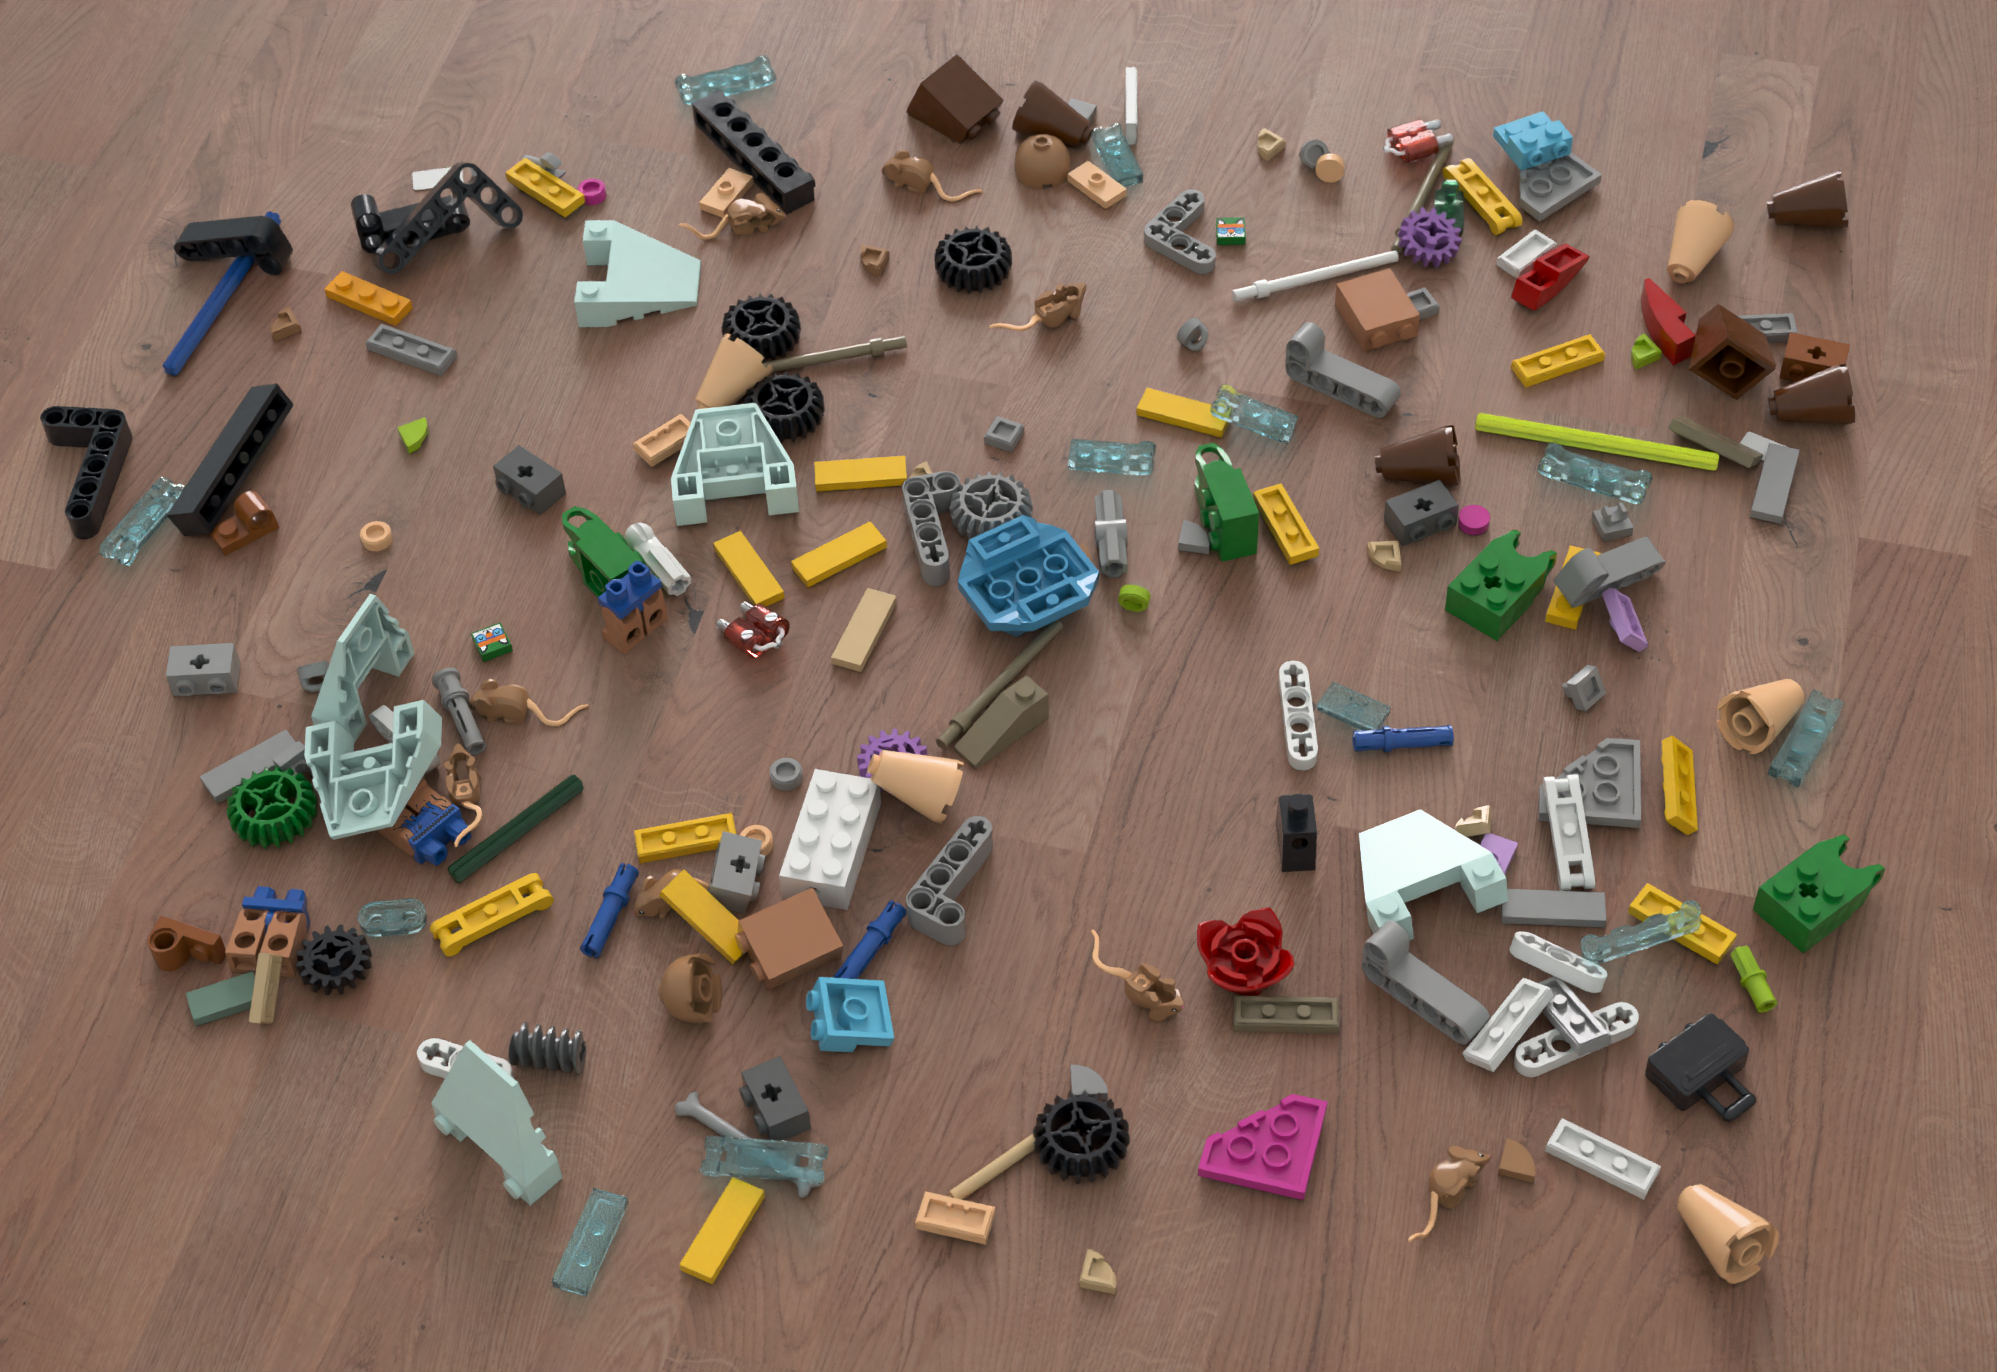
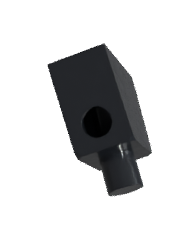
M1310 794L1282 795L1278 797L1276 813L1282 872L1313 871L1316 869L1317 827L1313 796ZM1297 838L1303 839L1302 847L1292 846V841Z

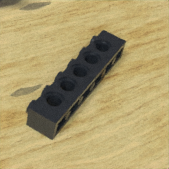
M719 89L692 103L695 125L745 174L753 176V182L786 214L815 200V180L809 172H805L798 165L794 157H789L783 151L781 145L778 142H774L762 127H758L747 112H743L738 108L731 97L728 98Z

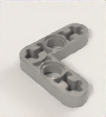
M1185 190L1144 228V242L1149 248L1199 274L1210 273L1214 270L1216 253L1210 246L1183 233V231L1204 212V195L1197 190ZM1179 217L1181 218V220L1177 222H1171L1168 220V218ZM1179 244L1185 245L1187 248L1184 250H1176L1173 248V246Z

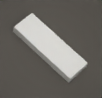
M1126 67V145H1136L1137 69L1136 67Z
M1523 977L1462 1053L1466 1061L1494 1072L1553 998L1554 994L1551 988Z
M1563 1118L1560 1120L1545 1149V1152L1645 1200L1661 1168L1660 1165Z

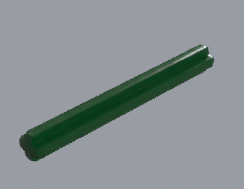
M574 774L567 777L447 868L450 877L457 883L463 881L584 789L582 781Z

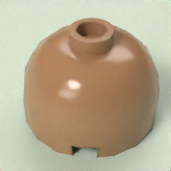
M1037 134L1024 140L1015 155V171L1018 180L1027 187L1043 189V185L1052 184L1053 188L1065 182L1067 174L1070 172V155L1064 143L1057 137L1048 134Z
M693 954L679 957L666 968L659 984L658 995L666 1010L671 1016L683 1023L712 1022L714 1018H711L712 1011L716 1013L720 1010L722 1001L720 974H713L710 965H714L715 962L708 954Z

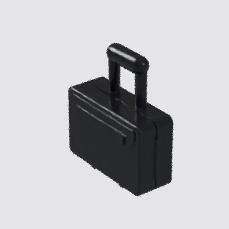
M1712 1013L1706 1014L1694 1024H1686L1683 1032L1668 1043L1661 1042L1658 1050L1648 1057L1645 1076L1681 1111H1686L1703 1098L1725 1122H1732L1753 1107L1757 1101L1756 1096L1750 1093L1734 1077L1746 1065L1749 1053L1746 1042L1722 1019H1718ZM1724 1082H1727L1742 1096L1727 1108L1710 1094Z

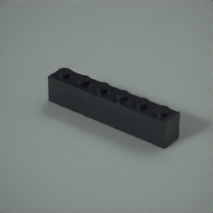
M277 383L250 388L168 512L167 517L184 536L211 534L294 406Z

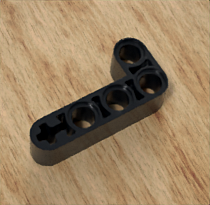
M368 194L356 196L351 202V211L362 249L367 253H375L419 203L379 212L374 197ZM453 195L441 197V201L444 204H448L451 202ZM464 201L429 240L460 233L469 227L470 218ZM426 210L422 214L421 219L424 225H429L433 221L434 216L431 210ZM407 231L402 237L405 246L411 245L414 242L415 237L412 231Z
M267 216L189 223L185 226L174 245L176 254L187 261L252 255L258 266L270 275L281 274L293 253L291 244L278 224Z

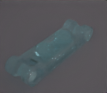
M760 55L753 62L691 77L686 74L679 75L675 79V85L677 90L680 91L682 102L684 104H692L719 89L725 95H731L771 85L776 81L777 77L771 68L769 58L765 55Z
M1557 443L1547 445L1544 452L1545 458L1540 460L1537 471L1545 477L1633 504L1643 502L1646 496L1645 489L1649 488L1653 480L1652 474L1646 470L1632 471L1564 450Z
M163 476L160 477L105 538L99 549L100 555L109 559L117 558L118 563L130 566L136 558V553L168 518V512L186 485L181 483L175 485L171 479Z
M1813 689L1783 746L1772 761L1767 775L1776 779L1780 776L1789 780L1790 785L1800 788L1835 725L1845 702L1837 698L1831 700L1823 697L1822 692ZM1818 708L1828 713L1824 716L1815 711Z
M1690 900L1684 902L1679 911L1665 916L1663 914L1652 915L1646 918L1644 923L1632 927L1630 925L1617 927L1609 935L1600 938L1592 934L1586 935L1581 940L1582 958L1598 965L1695 932L1701 926V907L1697 902Z
M706 1136L704 1149L707 1152L705 1160L701 1161L700 1173L711 1177L735 1176L823 1184L825 1171L822 1170L823 1160L828 1157L829 1147L818 1143ZM727 1151L726 1162L720 1161L721 1152ZM800 1157H809L808 1167H799Z

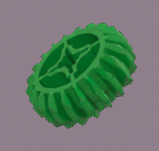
M279 766L274 771H270L265 767L263 773L257 774L252 771L250 779L241 778V786L232 787L233 796L227 797L228 808H226V814L230 821L231 829L242 842L248 841L252 847L260 843L266 850L272 843L280 848L281 842L286 840L292 844L295 835L304 837V828H311L312 819L317 817L316 807L318 801L312 784L306 781L302 773L293 775L294 771L292 768L282 772ZM290 797L296 799L294 804L289 803ZM250 810L256 813L253 818L248 816Z

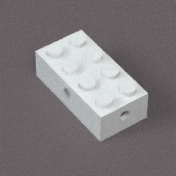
M819 769L814 770L779 874L782 899L790 898L813 887L822 906L848 910L881 806L880 787L871 782V778Z

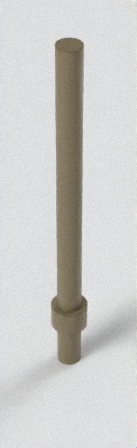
M1453 143L1439 147L1406 218L1409 217L1411 211L1418 214L1420 208L1424 206ZM1402 221L1395 231L1396 238L1391 246V251L1396 250L1398 254L1404 248L1399 247L1398 244L1401 238L1397 236Z
M905 336L882 340L880 337L869 339V343L768 361L762 364L766 368L771 364L773 367L772 373L870 354H872V357L881 356L886 351L907 348Z
M1059 620L1050 623L964 712H958L949 721L950 726L936 739L937 745L942 749H946L958 735H964L972 727V721L1063 628L1062 623Z

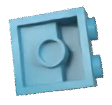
M1544 111L1494 127L1493 137L1521 171L1571 154L1573 136L1559 120L1552 122Z
M818 977L813 989L808 991L806 1008L808 1011H814L815 1017L811 1024V1038L814 1041H818L820 1051L853 1052L857 1045L891 1046L894 1040V1033L884 981Z

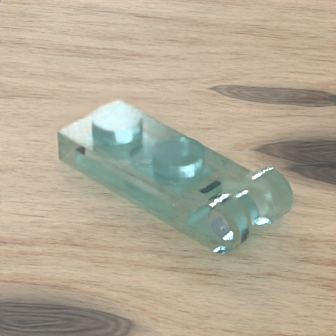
M1119 122L1114 123L1105 129L1101 127L1093 128V142L1110 177L1124 187L1142 183L1143 173L1123 135L1121 124Z
M1230 385L1220 386L1217 392L1218 399L1214 400L1210 408L1213 416L1288 445L1299 416L1237 393Z
M1071 439L1068 469L1149 475L1153 471L1154 462L1152 458L1155 456L1156 445L1151 441L1133 444Z

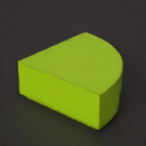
M1644 333L1636 339L1632 347L1631 362L1637 370L1661 359L1662 351Z
M425 417L397 427L399 436L409 454L421 447V443L429 433Z

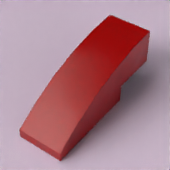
M1565 243L1537 258L1533 269L1517 278L1511 299L1533 311L1538 310L1568 285L1587 263L1589 255Z
M1650 278L1645 279L1641 295V308L1646 327L1654 343L1662 351V354L1672 365H1675L1692 356L1696 335L1684 324L1686 312Z

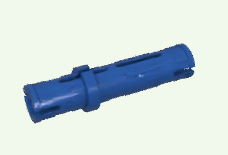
M1452 725L1391 729L1390 726H1382V729L1353 730L1352 742L1355 752L1366 750L1391 752L1392 749L1453 746L1454 734Z
M621 863L611 885L605 888L603 892L604 899L580 946L581 952L586 956L592 958L595 951L594 957H600L619 913L623 907L627 906L630 900L628 895L639 875L636 867Z
M893 900L887 903L880 916L875 921H871L866 927L867 932L832 978L858 979L883 944L889 943L892 939L891 934L906 916L907 911L900 903H895Z

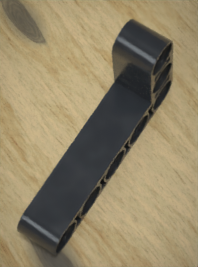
M458 162L451 167L377 249L374 254V264L379 270L386 273L394 274L401 271L467 197L497 225L506 228L517 227L522 222V209L478 166L473 163ZM465 167L469 168L472 174L470 181L467 183H463L460 179V172ZM489 187L492 191V198L489 202L484 203L481 199V192L484 188ZM448 188L453 196L451 202L444 204L441 201V193ZM506 207H510L513 211V217L509 222H504L502 219V211ZM426 210H431L434 216L432 223L429 225H424L421 219L423 212ZM407 231H412L415 237L414 242L406 247L403 244L402 237ZM392 252L395 255V263L393 266L386 268L383 264V257L385 254Z
M52 406L45 409L40 415V420L49 443L55 446L87 448L68 499L65 514L73 535L82 540L90 539L97 535L101 528L133 436L126 416L121 410Z

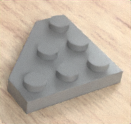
M1573 153L1522 171L1519 169V207L1538 221H1542L1601 183L1602 174Z
M1606 738L1597 745V749L1586 757L1584 755L1565 767L1563 773L1555 778L1564 779L1567 775L1578 774L1586 824L1640 828V740ZM1542 784L1538 793V821H1549L1546 797ZM1568 792L1557 793L1558 798L1569 797Z

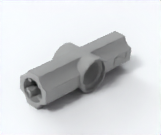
M1103 490L1099 495L1095 496L1096 548H1099L1101 573L1109 578H1118L1127 572L1126 519H1123L1121 495L1113 490Z

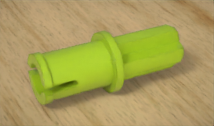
M1748 946L1736 947L1731 952V958L1741 977V986L1747 989L1758 1013L1772 1010L1777 1006L1778 1002L1766 981V971L1760 969Z

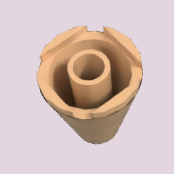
M1690 200L1686 202L1685 206L1679 208L1667 268L1674 281L1678 283L1694 281L1731 237L1734 231V222L1727 212L1723 216L1716 211L1718 206L1702 200Z
M725 334L695 398V401L699 404L696 409L735 405L747 395L748 389H753L757 382H762L765 376L768 377L772 373V365L769 364L766 368L761 363L764 357L739 338H736L734 342L730 341L731 334Z
M1783 679L1731 692L1723 697L1717 706V710L1720 709L1721 717L1717 720L1718 727L1724 739L1733 748L1739 751L1741 749L1751 751L1749 754L1762 752L1771 745L1802 707L1805 700L1804 692L1800 685L1791 679Z
M882 750L879 756L873 754L867 773L872 774L871 782L931 821L941 824L947 816L941 813L944 806H952L963 774V771L958 769L964 764L957 759Z
M1701 1184L1689 1186L1679 1195L1678 1212L1717 1274L1729 1283L1743 1282L1752 1277L1761 1269L1757 1263L1764 1255L1770 1259L1774 1254L1779 1242V1232L1771 1222Z

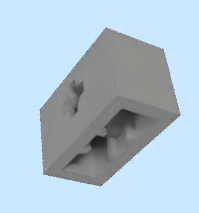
M234 643L170 646L166 678L173 696L237 693L241 662Z
M723 831L716 849L708 892L726 909L745 914L749 901L755 902L759 891L760 883L754 880L756 874H761L764 865L765 855L760 854L762 841Z

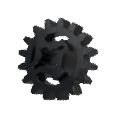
M340 924L336 931H331L329 926H325L324 934L320 935L314 931L312 932L314 940L302 941L304 950L297 951L296 953L299 961L296 963V967L303 984H310L312 991L315 993L321 987L325 995H330L332 989L336 988L339 994H343L344 986L346 985L355 989L357 987L355 980L357 978L365 980L367 976L364 969L372 968L370 946L367 944L364 935L358 936L356 928H351L348 932H345L343 925Z

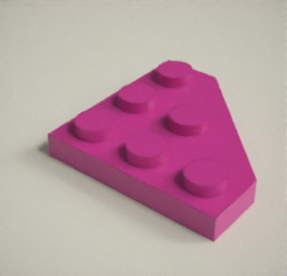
M1291 1094L1281 1099L1279 1105L1265 1112L1260 1110L1237 1122L1236 1127L1222 1134L1217 1132L1206 1138L1198 1167V1176L1304 1200L1328 1102Z

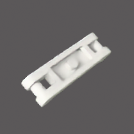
M1578 774L1567 775L1564 779H1555L1554 776L1543 777V790L1549 815L1559 890L1571 891V887L1583 886L1584 890L1595 889V875ZM1568 792L1569 797L1558 798L1557 793ZM1580 865L1581 873L1570 874L1569 866Z

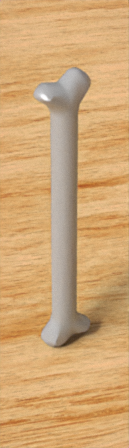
M696 1091L689 1093L685 1101L675 1104L677 1116H691L794 1182L798 1187L800 1198L807 1197L810 1189L819 1187L822 1184L820 1173L803 1172L701 1106Z

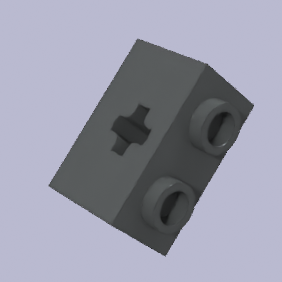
M520 445L493 466L496 477L495 484L498 489L504 494H510L524 508H530L539 515L566 494L562 473Z
M1438 480L1386 500L1384 523L1401 546H1405L1412 542H1419L1425 537L1440 531H1447L1455 526L1459 504L1443 483Z
M781 1056L741 1072L743 1087L739 1088L741 1098L747 1108L753 1107L756 1113L753 1115L756 1128L760 1135L767 1134L772 1145L811 1129L809 1111Z

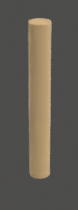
M1031 1134L948 1192L949 1197L963 1200L1034 1151V1141L1036 1138Z

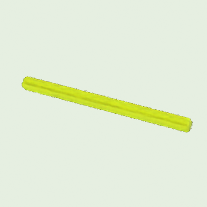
M1485 413L1477 415L1475 424L1476 430L1711 471H1715L1719 463V454L1715 452Z

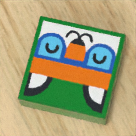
M1245 217L1216 218L1217 245H1245Z
M501 622L471 633L473 643L483 662L513 651Z

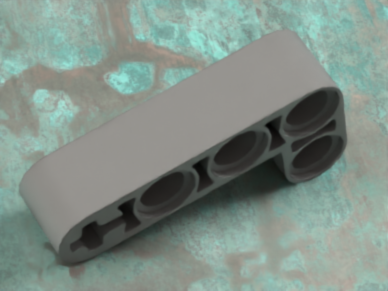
M1305 322L1287 342L1285 358L1287 374L1293 380L1373 417L1383 418L1401 397L1400 387L1389 378L1324 350L1325 335L1322 329L1314 323Z
M950 471L911 477L904 481L902 485L904 512L924 582L931 586L943 585L950 578L949 553L938 514L950 512L949 506H951L952 493L959 492L960 479L957 474Z
M1643 537L1596 556L1591 548L1578 552L1555 577L1554 583L1570 606L1574 608L1602 597V593L1609 587L1619 590L1646 579L1661 570L1666 562L1648 537Z
M973 816L964 821L906 896L907 918L910 926L948 946L956 945L962 942L966 936L965 911L954 900L993 850L992 825L988 819L982 816Z
M1390 920L1386 921L1363 945L1361 967L1364 974L1374 984L1459 1044H1468L1489 1021V1012L1479 1001L1409 953L1410 938L1407 932L1398 923Z

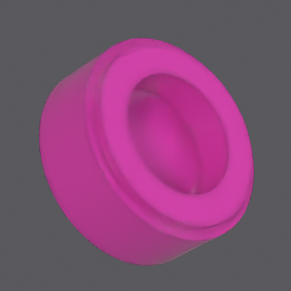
M599 179L584 180L577 188L579 192L584 194V204L597 205L603 202L607 196L605 184Z
M1468 505L1459 512L1458 526L1464 533L1480 535L1489 528L1490 514L1484 507Z

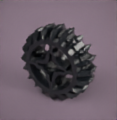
M978 225L975 229H968L965 226L963 231L954 229L953 235L945 234L944 240L939 241L936 253L934 254L935 270H937L941 282H946L948 288L956 287L958 292L965 289L969 294L972 290H978L982 293L984 288L992 290L994 284L1001 285L1002 280L1008 278L1012 266V251L1010 245L1006 242V237H1001L998 231L991 233L989 227L981 230Z
M760 293L756 298L748 295L746 301L738 299L736 306H729V311L724 313L721 329L723 337L727 333L731 334L730 341L734 342L736 338H739L764 357L761 362L763 363L765 359L774 361L776 356L785 357L787 351L794 350L795 344L799 343L801 322L799 314L791 302H785L783 297L775 299L773 294L763 297Z
M787 371L784 375L779 376L774 372L771 378L765 376L762 382H757L753 389L747 390L743 403H756L781 443L785 439H791L795 442L798 436L805 439L807 432L815 433V428L817 425H821L822 416H824L825 412L824 397L817 383L811 382L809 376L801 378L798 372L793 376L789 375Z
M1085 1089L1080 1097H1075L1070 1090L1067 1095L1068 1099L1064 1100L1057 1095L1054 1099V1105L1046 1103L1043 1108L1044 1114H1038L1036 1126L1033 1129V1137L1036 1138L1034 1150L1039 1154L1041 1164H1048V1171H1050L1051 1175L1060 1171V1177L1063 1182L1071 1175L1074 1176L1077 1184L1082 1180V1177H1088L1093 1184L1095 1174H1100L1107 1178L1109 1168L1117 1170L1120 1166V1159H1125L1127 1147L1130 1144L1129 1124L1127 1120L1123 1119L1121 1108L1114 1109L1112 1099L1102 1102V1096L1099 1092L1093 1098H1090ZM1070 1122L1068 1125L1061 1127L1063 1124ZM1103 1146L1099 1150L1092 1152L1095 1148Z

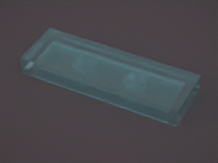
M593 1188L551 1280L553 1287L583 1296L588 1295L629 1204L627 1197Z

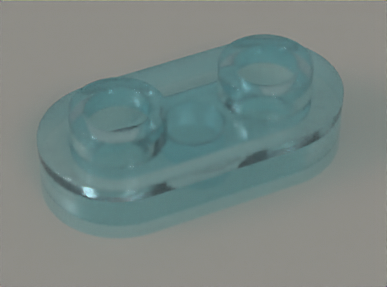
M408 898L367 903L359 910L357 919L360 929L365 935L381 937L416 933L424 928L428 917L421 901Z

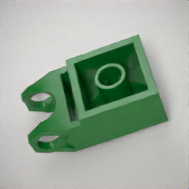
M1215 443L1198 446L1195 453L1198 475L1194 482V489L1201 509L1199 510L1202 527L1209 530L1208 537L1212 551L1217 550L1221 562L1257 554L1259 511L1241 468L1234 469L1226 452ZM1213 452L1218 455L1219 460L1206 464L1201 456L1204 453Z
M577 506L562 513L563 528L572 540L568 541L569 556L581 571L583 584L597 598L606 591L605 585L611 580L622 579L627 575L628 567L635 561H640L646 565L642 555L636 550L633 552L628 547L624 537L619 532L614 533L596 514L586 508ZM574 516H583L586 519V522L581 524L579 528L568 521Z
M1516 529L1493 539L1447 588L1445 611L1496 641L1533 604L1534 598L1543 590L1546 578L1555 566L1557 553L1552 550L1542 552L1533 557L1519 554L1516 548L1520 544L1519 537L1521 532Z
M1845 834L1816 843L1758 888L1753 911L1803 954L1851 918L1852 913L1864 905L1870 891L1883 878L1885 868L1881 864L1856 869L1847 866L1841 861L1840 856L1847 850V843L1850 840Z

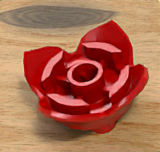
M1271 907L1251 910L1242 915L1235 925H1229L1223 920H1209L1198 924L1197 947L1207 965V975L1215 985L1229 992L1244 996H1259L1262 990L1280 982L1294 968V956L1290 951L1283 950L1282 926Z

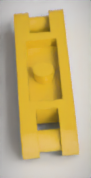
M1470 158L1460 161L1457 166L1449 165L1443 168L1442 174L1445 181L1449 184L1452 183L1489 224L1490 230L1494 235L1504 233L1508 227L1514 229L1522 225L1523 220L1520 212Z
M531 873L434 921L430 926V932L435 939L441 941L440 948L445 956H454L461 951L463 946L535 910L542 911L549 908L553 904L554 898L547 889H543V881L539 875ZM526 893H527V894H531V895H529V896H527V897H525V898H523V896H522V895H524V894H526ZM458 927L461 929L453 934L451 933L452 930Z

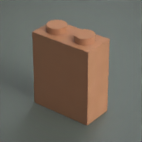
M1390 268L1336 284L1335 306L1363 351L1380 348L1384 345L1418 336L1420 314Z
M813 887L739 920L738 933L735 934V939L741 952H748L753 962L750 964V968L754 978L758 983L763 981L767 991L840 958L843 950V944Z

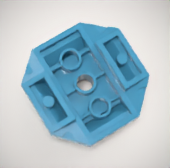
M1022 515L969 539L966 556L958 578V589L990 631H1003L1012 636L1019 637L1088 606L1099 581V571L1066 530L1053 525L1038 523L1036 519Z

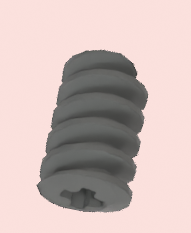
M524 1022L520 1031H516L511 1037L508 1050L509 1063L515 1066L520 1061L521 1066L526 1068L534 1064L535 1068L540 1070L547 1065L550 1071H557L561 1067L564 1073H570L574 1069L575 1073L580 1075L586 1060V1042L583 1040V1031L577 1030L574 1039H570L569 1029L564 1028L560 1037H556L555 1026H550L547 1035H543L542 1025L537 1024L533 1033H529V1024Z

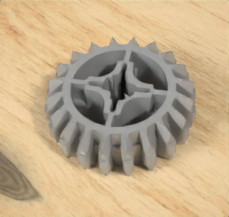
M988 471L986 476L976 473L974 479L966 477L964 484H959V492L952 493L949 509L954 528L958 529L960 536L967 535L969 540L1022 515L1032 518L1033 502L1031 501L1029 490L1024 488L1022 481L1015 482L1013 475L1005 478L1002 471L998 475H992Z

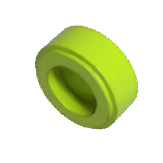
M1125 585L1120 588L1118 603L1126 610L1141 612L1148 608L1151 594L1141 586Z

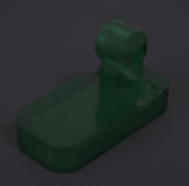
M1445 179L1442 183V189L1435 191L1434 208H1436V214L1438 215L1446 212L1445 219L1456 220L1453 228L1461 229L1458 236L1460 237L1464 229L1463 192L1459 190L1457 180Z

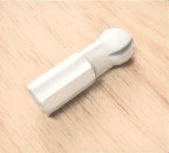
M635 523L629 526L625 533L628 547L633 552L636 550L642 555L646 566L654 576L661 580L662 587L668 595L673 594L677 597L686 592L687 587L692 583L691 576L672 553L656 538L652 528L645 523Z

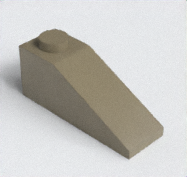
M1026 675L997 697L954 746V751L976 770L1049 718L1048 693Z

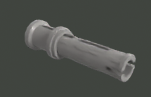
M444 668L434 674L432 684L439 690L442 696L440 702L443 708L450 711L466 751L471 756L479 755L485 751L487 745L468 706L469 693L461 686L459 671L456 668Z

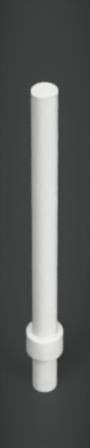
M1394 250L1268 282L1264 279L1253 282L1252 286L1232 290V296L1235 302L1252 297L1260 299L1270 296L1272 292L1398 262L1399 257L1397 251Z

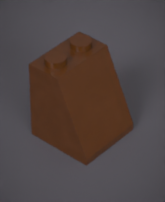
M956 54L920 83L906 113L961 144L968 137L971 140L981 132L982 126L986 122L990 125L1001 114L999 108L1004 100Z
M1719 304L1699 319L1689 370L1737 400L1776 369V363L1766 334Z

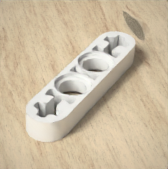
M1292 660L1285 662L1280 667L1278 683L1288 761L1293 768L1304 771L1313 768L1317 763L1318 744L1308 669L1303 663ZM1291 674H1295L1297 686H1292ZM1300 698L1305 701V704L1294 707L1288 703V700ZM1296 723H1302L1308 727V730L1301 733L1295 732L1291 729V726ZM1299 744H1305L1306 757L1301 756Z
M1625 1002L1614 1003L1592 1013L1610 1033L1611 1044L1634 1034L1639 1020L1637 1009ZM1616 1016H1619L1622 1020L1628 1018V1024H1625L1622 1020L1615 1022ZM1555 1028L1521 1043L1515 1052L1514 1066L1521 1075L1536 1077L1590 1053L1579 1056L1572 1047L1566 1052L1555 1050L1551 1045L1552 1042L1556 1040L1566 1041ZM1525 1055H1528L1531 1059L1537 1057V1062L1533 1063L1531 1060L1524 1061Z

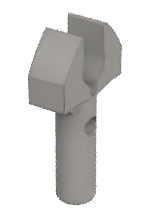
M547 152L541 158L524 155L522 158L529 159L559 179L566 173V171L557 169L562 164V161L552 153Z

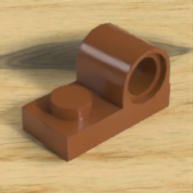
M248 491L236 499L234 503L236 515L216 525L210 537L223 555L226 556L277 530L279 525L274 513L262 497L255 491Z
M164 916L159 917L147 939L153 959L158 968L163 971H174L182 967L190 954L199 961L207 962L209 960L221 964L226 957V948L219 934Z

